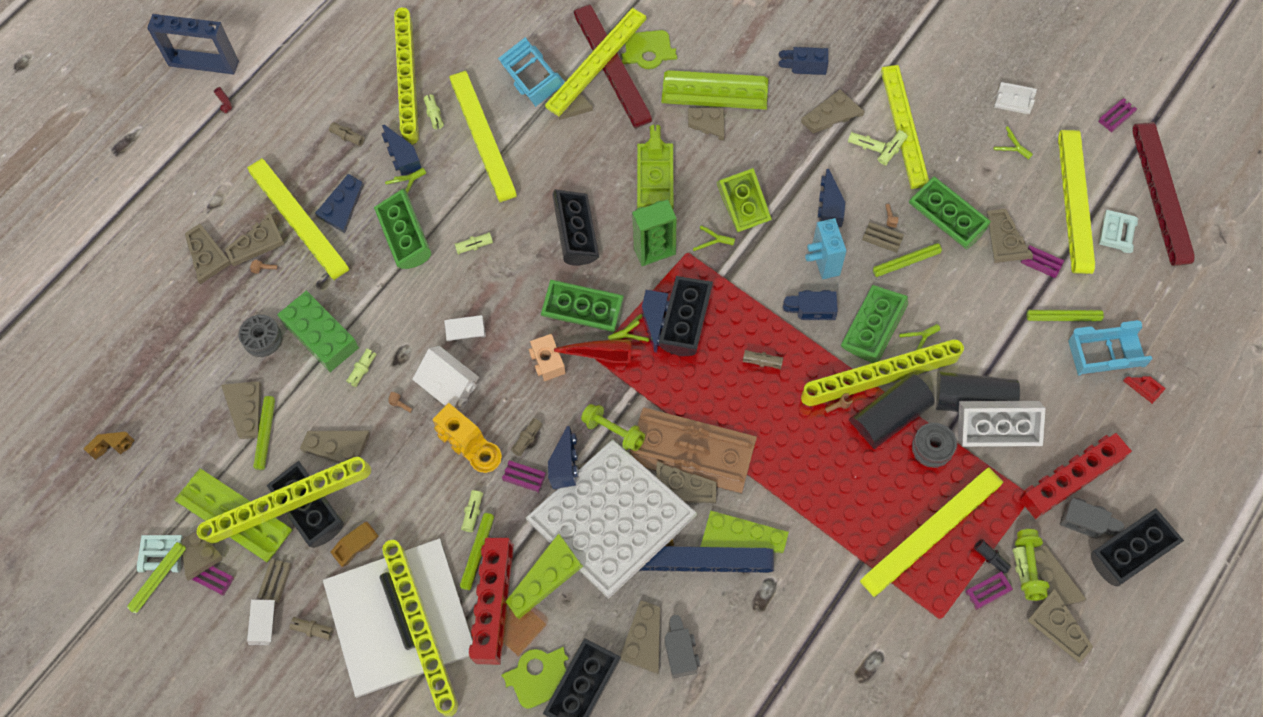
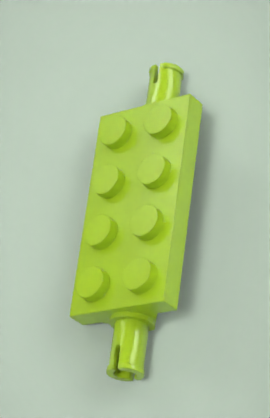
M651 125L649 127L650 139L648 142L637 144V209L665 200H669L672 209H674L673 143H664L661 139V126L656 125V131H654V125Z

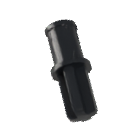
M984 539L976 542L974 549L986 559L988 564L991 563L1000 572L1002 571L1003 574L1010 570L1011 565L999 555L998 550H994Z

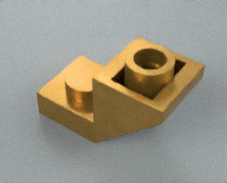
M126 431L98 434L83 449L97 460L105 454L110 446L121 455L132 446L135 440Z
M364 522L340 539L330 553L341 567L347 566L357 553L368 550L379 536L368 522Z

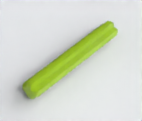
M939 243L874 266L872 271L875 277H879L941 253L942 248Z
M1028 310L1027 312L1028 321H1102L1104 319L1102 310Z
M265 396L263 400L253 464L256 470H264L266 465L275 398L273 396Z
M490 513L483 514L460 583V587L463 590H471L482 557L481 547L485 544V538H488L494 521V515Z
M176 542L127 605L131 612L138 613L184 553L186 547L182 543Z

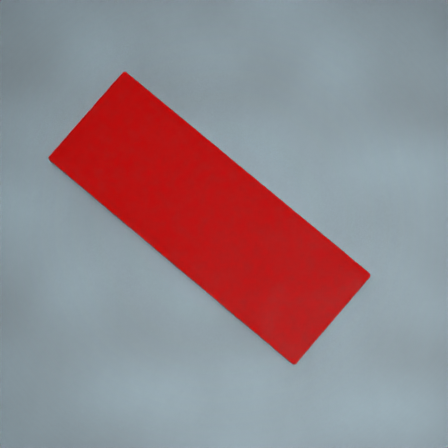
M686 253L652 291L668 293V301H670L676 276L713 282L696 354L692 356H678L663 350L660 346H658L657 352H654L642 317L639 320L640 323L627 334L649 338L648 342L626 337L619 339L631 340V349H641V357L631 356V363H611L599 359L595 360L667 414L756 436L757 439L747 475L872 569L989 467L1003 481V484L891 583L935 617L942 619L986 560L974 549V545L978 540L984 539L993 549L997 546L1025 507L1020 501L1025 495L1023 493L1024 490L958 443L951 460L944 466L933 468L921 464L912 452V442L917 431L923 425L928 424L920 416L874 450L850 423L849 418L885 392L878 386L849 395L845 401L850 402L853 400V402L846 409L840 407L828 413L825 411V408L836 404L841 398L814 406L805 405L801 400V395L807 383L852 370V368L696 257ZM643 301L620 325L616 332L624 330L638 315L642 314ZM745 350L758 353L766 352L768 355L783 357L781 369L767 366L759 367L757 364L743 362ZM808 392L809 395L815 396V394ZM930 443L932 447L938 448L937 444Z

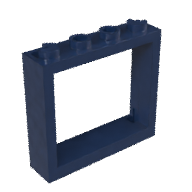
M152 14L147 29L169 67L235 74L239 60L221 22ZM167 34L212 39L219 54L174 49Z

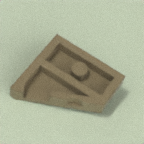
M688 108V127L700 130L707 135L711 133L718 136V139L724 140L723 108Z
M197 530L181 540L182 544L186 547L183 553L187 581L222 560L221 554L212 543L198 537Z

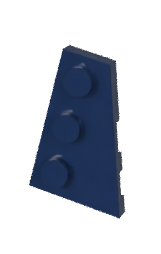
M347 174L315 212L316 217L345 233L347 223L352 217L353 208L357 204L363 189V182Z

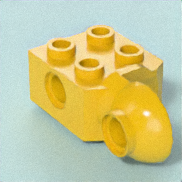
M450 403L432 419L435 425L434 429L438 433V438L444 443L448 441L452 445L451 448L458 455L462 454L468 459L475 470L488 473L499 466L502 455L498 446L484 439L481 430ZM485 456L491 457L487 462L481 461Z

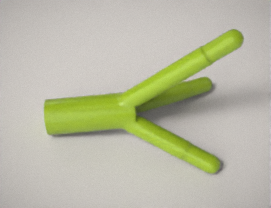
M1007 126V136L1016 147H994L993 149L1017 151L1029 160L1033 153L1019 144Z
M421 168L410 175L395 176L394 179L385 181V184L409 180L405 189L408 194L414 180L425 175L426 171L424 168Z
M700 226L701 230L716 239L694 247L693 251L718 242L733 246L735 238L718 235L707 227Z
M638 315L624 330L609 335L608 339L619 340L626 337L648 342L649 338L627 334L640 323L639 320L643 315Z
M935 324L924 331L899 334V337L922 336L923 338L916 349L919 350L923 347L927 337L940 331V326Z

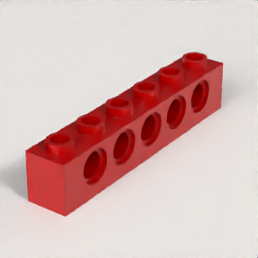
M1117 433L1110 437L1105 435L1098 441L1099 444L1094 447L1092 444L1083 451L1084 454L1082 456L1077 454L1068 461L1069 465L1065 467L1062 464L1053 471L1054 475L1051 477L1046 475L1038 481L1039 485L1036 487L1031 485L1023 491L1025 495L1020 501L1036 520L1124 460L1132 450ZM1072 472H1075L1078 477L1074 476ZM1057 482H1060L1063 487H1060ZM1041 492L1046 493L1048 498L1043 496Z
M485 538V544L481 547L483 560L479 566L480 584H477L476 587L478 601L474 605V616L476 617L475 624L471 628L473 642L469 646V657H471L470 659L475 664L501 665L507 612L506 600L509 594L514 544L509 538ZM495 558H499L497 563L492 564ZM497 577L494 583L489 584L492 578ZM495 597L492 603L487 604L489 598ZM488 617H492L491 622L485 624V620ZM490 637L489 642L482 645L483 640Z

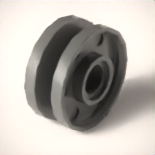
M260 314L245 320L240 326L238 333L239 341L245 350L255 357H265L273 354L280 347L283 338L282 332L274 319Z
M941 423L923 425L917 431L912 442V452L915 458L921 464L933 468L947 464L957 448V439L953 431ZM930 443L937 444L938 448L932 447Z

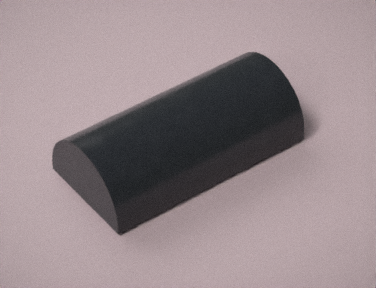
M555 189L552 197L564 262L573 266L594 262L599 258L588 194Z
M676 276L659 340V346L663 350L678 356H692L696 354L713 282Z
M949 372L937 373L936 410L959 412V401L1020 400V384L1017 379Z
M911 373L850 417L849 421L875 450L931 408L935 403V399L927 384L920 377Z
M298 460L266 486L272 493L310 475ZM306 488L301 491L300 496L306 493ZM287 496L283 498L282 504L287 501ZM325 496L286 513L311 548L319 547L329 542L344 526V522Z
M1155 508L1093 550L1091 560L1098 573L1109 584L1118 587L1184 542V540Z
M584 638L547 704L543 715L545 717H590L616 670L621 656Z

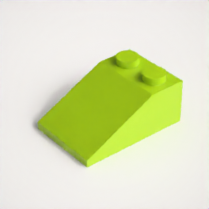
M754 168L716 182L723 203L737 232L772 220Z

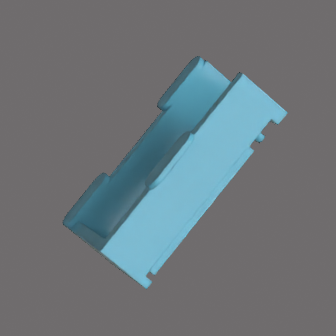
M526 37L498 58L506 71L514 79L516 89L521 95L526 94L535 107L565 83L558 73L553 72L543 60L542 53L536 46H532ZM532 52L535 57L531 58L528 63L516 72L511 69V67ZM538 60L550 75L529 91L517 74Z
M1139 320L1123 322L1121 327L1095 330L1091 326L1074 329L1068 342L1078 376L1102 371L1146 367L1152 360V356H1144L1138 333L1142 329V322ZM1119 339L1124 359H1115L1110 340ZM1106 341V346L1109 348L1112 360L1086 364L1081 344Z

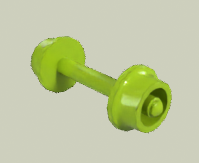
M589 404L584 409L581 420L586 424L587 428L594 429L600 424L624 438L622 446L626 450L632 449L637 451L642 446L645 440V433L640 430L639 426L634 425L628 431L603 417L604 408L601 405Z
M1024 529L1017 532L1015 546L1026 549L1030 581L1023 583L1021 590L1024 592L1027 600H1043L1048 596L1047 590L1050 585L1046 581L1038 580L1034 548L1040 547L1043 544V540L1039 537L1037 530Z

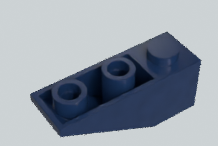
M385 124L382 125L384 132L381 135L384 143H389L387 150L390 157L394 156L395 158L392 161L395 170L400 171L401 176H405L421 169L422 167L414 146Z
M826 169L825 176L822 175L820 186H823L824 189L820 191L819 202H822V207H818L817 218H821L820 221L835 218L838 227H842L846 202L830 169Z
M645 290L642 315L653 350L657 352L665 321V313L669 305L668 293Z
M570 426L566 427L548 461V479L553 489L576 486V478L579 477L578 466L575 465V461H578V453L574 445H577L576 433H572Z

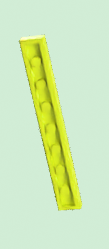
M632 8L545 104V108L559 117L645 22L646 15Z
M899 65L881 67V74L896 133L898 130H901L908 136L900 148L911 189L922 188L929 181Z

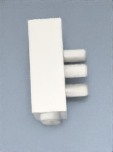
M436 346L428 349L412 380L446 406L450 403L456 409H462L468 403L467 398L470 393L475 390L479 377L442 347Z

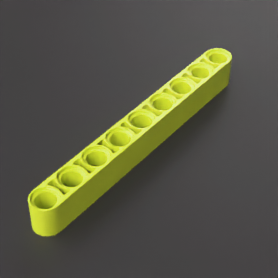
M401 7L394 13L399 120L403 139L413 145L419 139L413 25L409 10Z
M466 70L450 75L452 87L499 203L517 197L511 178Z
M1060 130L1058 145L1072 273L1093 274L1095 270V257L1080 130Z
M261 158L248 166L247 169L251 176L329 276L336 280L348 272L349 268L265 160Z
M950 340L811 381L804 386L801 400L807 406H814L841 398L846 393L851 395L901 380L911 373L918 375L948 366L959 360L964 351V346L959 340ZM808 392L815 394V396L809 395Z
M353 457L204 521L197 527V535L209 543H217L366 479L371 473V466L362 458ZM363 464L362 469L356 472L357 467ZM344 472L342 479L338 480V475ZM325 480L324 486L319 488V484ZM306 488V493L300 496L301 491ZM287 496V501L282 504L283 498ZM269 505L267 511L263 512L264 507ZM250 512L249 518L245 520V515ZM231 520L230 526L226 528V524ZM212 529V533L207 536L208 531Z
M988 467L869 571L859 582L873 597H876L1003 484V481Z
M388 540L383 545V554L435 706L444 716H453L458 710V702L407 556L399 542ZM392 548H398L396 554L389 555ZM399 566H404V571L396 574V569ZM407 584H410V590L408 592L403 593V587ZM417 603V609L410 612L409 606ZM419 622H424L423 629L415 631L416 625ZM430 641L431 647L428 650H422V645ZM432 661H438L437 668L429 670V664ZM441 680L445 681L443 689L436 690V683ZM447 700H451V708L446 711L443 710V703Z

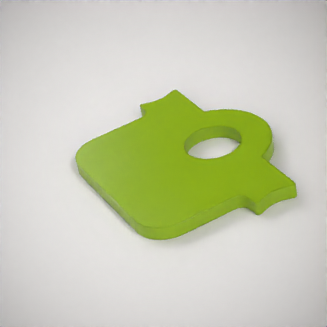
M664 30L634 33L625 43L626 52L621 53L623 64L637 63L644 69H654L662 61L677 59L676 48L672 49L670 47L669 34ZM646 52H653L656 55L652 61H646L642 56Z
M564 647L548 654L538 649L529 650L521 656L517 668L501 676L505 680L506 688L509 686L514 688L521 706L531 709L551 699L566 672L564 662L569 660V658L565 655ZM533 659H538L543 663V670L538 675H531L527 671V665Z

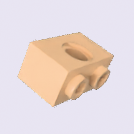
M552 334L530 341L531 348L528 350L531 359H536L537 365H535L538 376L542 375L543 380L547 381L566 374L560 354L554 352V348H557ZM544 356L550 357L548 360H542Z

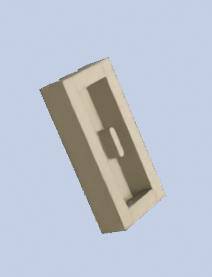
M869 222L862 240L897 253L904 234Z
M275 559L270 560L257 596L258 599L275 600V603L279 604L292 567L291 563H284ZM275 566H276V569H275L273 578H272V580H271V577H272L274 568H275ZM284 567L274 598H272L271 596L276 586L281 568ZM270 580H271V583H270L268 592H267V594H266V591H267L269 582H270Z

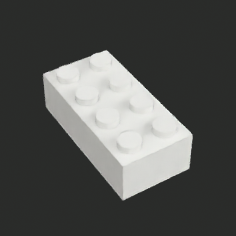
M959 401L957 439L962 447L1043 446L1045 407L1040 401Z

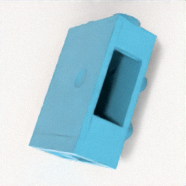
M836 219L817 222L813 243L807 245L808 251H813V253L805 255L806 261L816 260L822 279L840 276L846 248Z

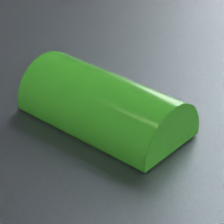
M935 176L909 200V204L966 250L979 240L991 223L988 218Z
M401 189L374 207L397 267L410 269L425 263L431 256V250L407 191Z
M550 279L541 316L616 332L621 319L624 295Z

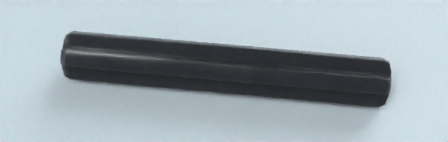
M385 572L379 578L404 648L411 650L415 648L391 575L389 572Z

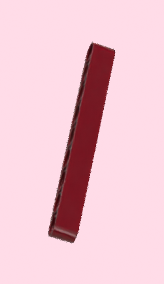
M588 4L575 9L574 16L592 51H594L605 39L607 33L592 6ZM616 53L602 69L629 120L636 129L651 123L652 118L618 53Z
M1154 122L1136 123L1133 125V137L1170 264L1172 266L1193 264L1195 259L1194 250L1156 124Z

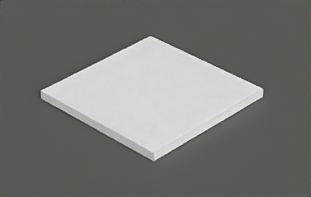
M612 439L579 469L576 486L557 489L526 517V520L550 544L560 534L584 566L579 571L609 599L697 516V513Z
M437 539L406 550L405 554L444 665L469 657V646L472 645L473 640L441 540ZM385 558L323 580L356 698L424 674L416 648L411 650L404 648L379 576L389 572ZM399 566L396 569V574L402 573L404 566ZM405 585L402 589V592H408L411 588V585ZM417 603L409 606L410 612L417 609ZM419 622L415 627V631L422 630L424 622ZM425 642L422 645V650H428L431 647V642ZM432 661L429 664V670L436 669L438 661Z

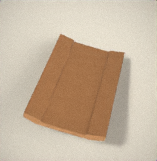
M643 407L637 426L645 433V440L637 451L631 449L629 453L646 469L656 471L658 461L663 463V465L675 467L683 472L715 481L718 488L742 494L757 439L756 436Z

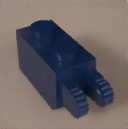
M793 47V50L779 51V57L782 60L779 61L778 65L781 68L792 69L794 74L826 75L828 48Z
M804 290L798 292V296L785 297L782 306L785 312L797 313L798 318L801 320H836L838 313L837 291L822 290L821 292H812L811 290Z

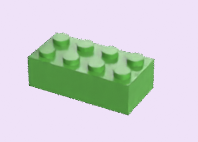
M669 200L657 201L653 205L640 207L633 211V246L641 267L676 255L677 218Z
M307 290L277 314L282 324L329 372H332L359 349L355 339Z

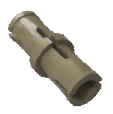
M332 122L329 127L330 133L338 135L342 140L350 141L359 147L365 141L364 136L353 132L349 127L345 128L336 122Z
M745 350L743 362L757 364L759 367L767 366L781 369L783 357L768 355L766 352L758 353Z
M533 418L527 428L521 431L520 437L511 448V451L521 457L529 444L533 443L534 437L543 424Z
M293 617L291 622L299 625L290 623V630L306 633L309 637L317 636L331 640L332 635L324 632L332 634L334 632L333 627L317 624V621L314 620L306 621Z

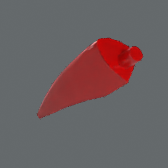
M598 340L554 348V352L599 359L611 363H631V356L641 357V349H631V340Z

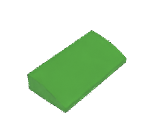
M872 285L841 347L868 362H879L908 306V296Z

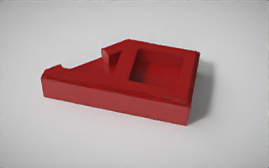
M1127 376L1123 380V382L1152 404L1166 389L1151 376L1132 378Z

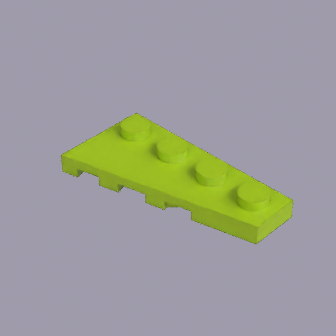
M710 510L700 547L770 548L774 550V553H784L789 532Z
M560 534L555 537L506 600V603L518 619L523 617L584 567Z

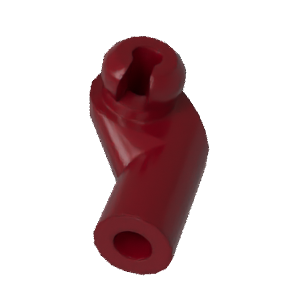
M221 87L216 88L213 92L223 104L220 106V110L227 114L229 111H232L233 106Z

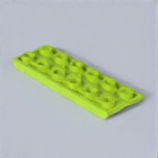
M668 70L664 72L661 103L767 110L768 78L754 75Z
M200 468L174 499V501L204 521L251 502ZM250 512L245 515V520L249 518ZM273 518L229 538L268 563L293 530L278 519ZM231 520L226 524V528L230 526Z

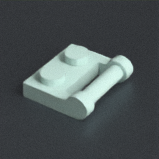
M1106 210L1099 245L1120 249L1125 253H1132L1134 249L1132 244L1135 226L1138 224V218ZM1123 223L1128 225L1125 242L1121 241Z
M141 535L137 571L155 570L160 562H147V557H165L176 542L182 543L181 540L184 537L182 535ZM181 557L171 568L172 572L181 571Z

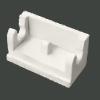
M1001 82L997 91L994 108L1030 115L1037 89Z
M482 315L444 320L447 342L486 337Z
M251 600L247 637L248 645H270L275 600Z

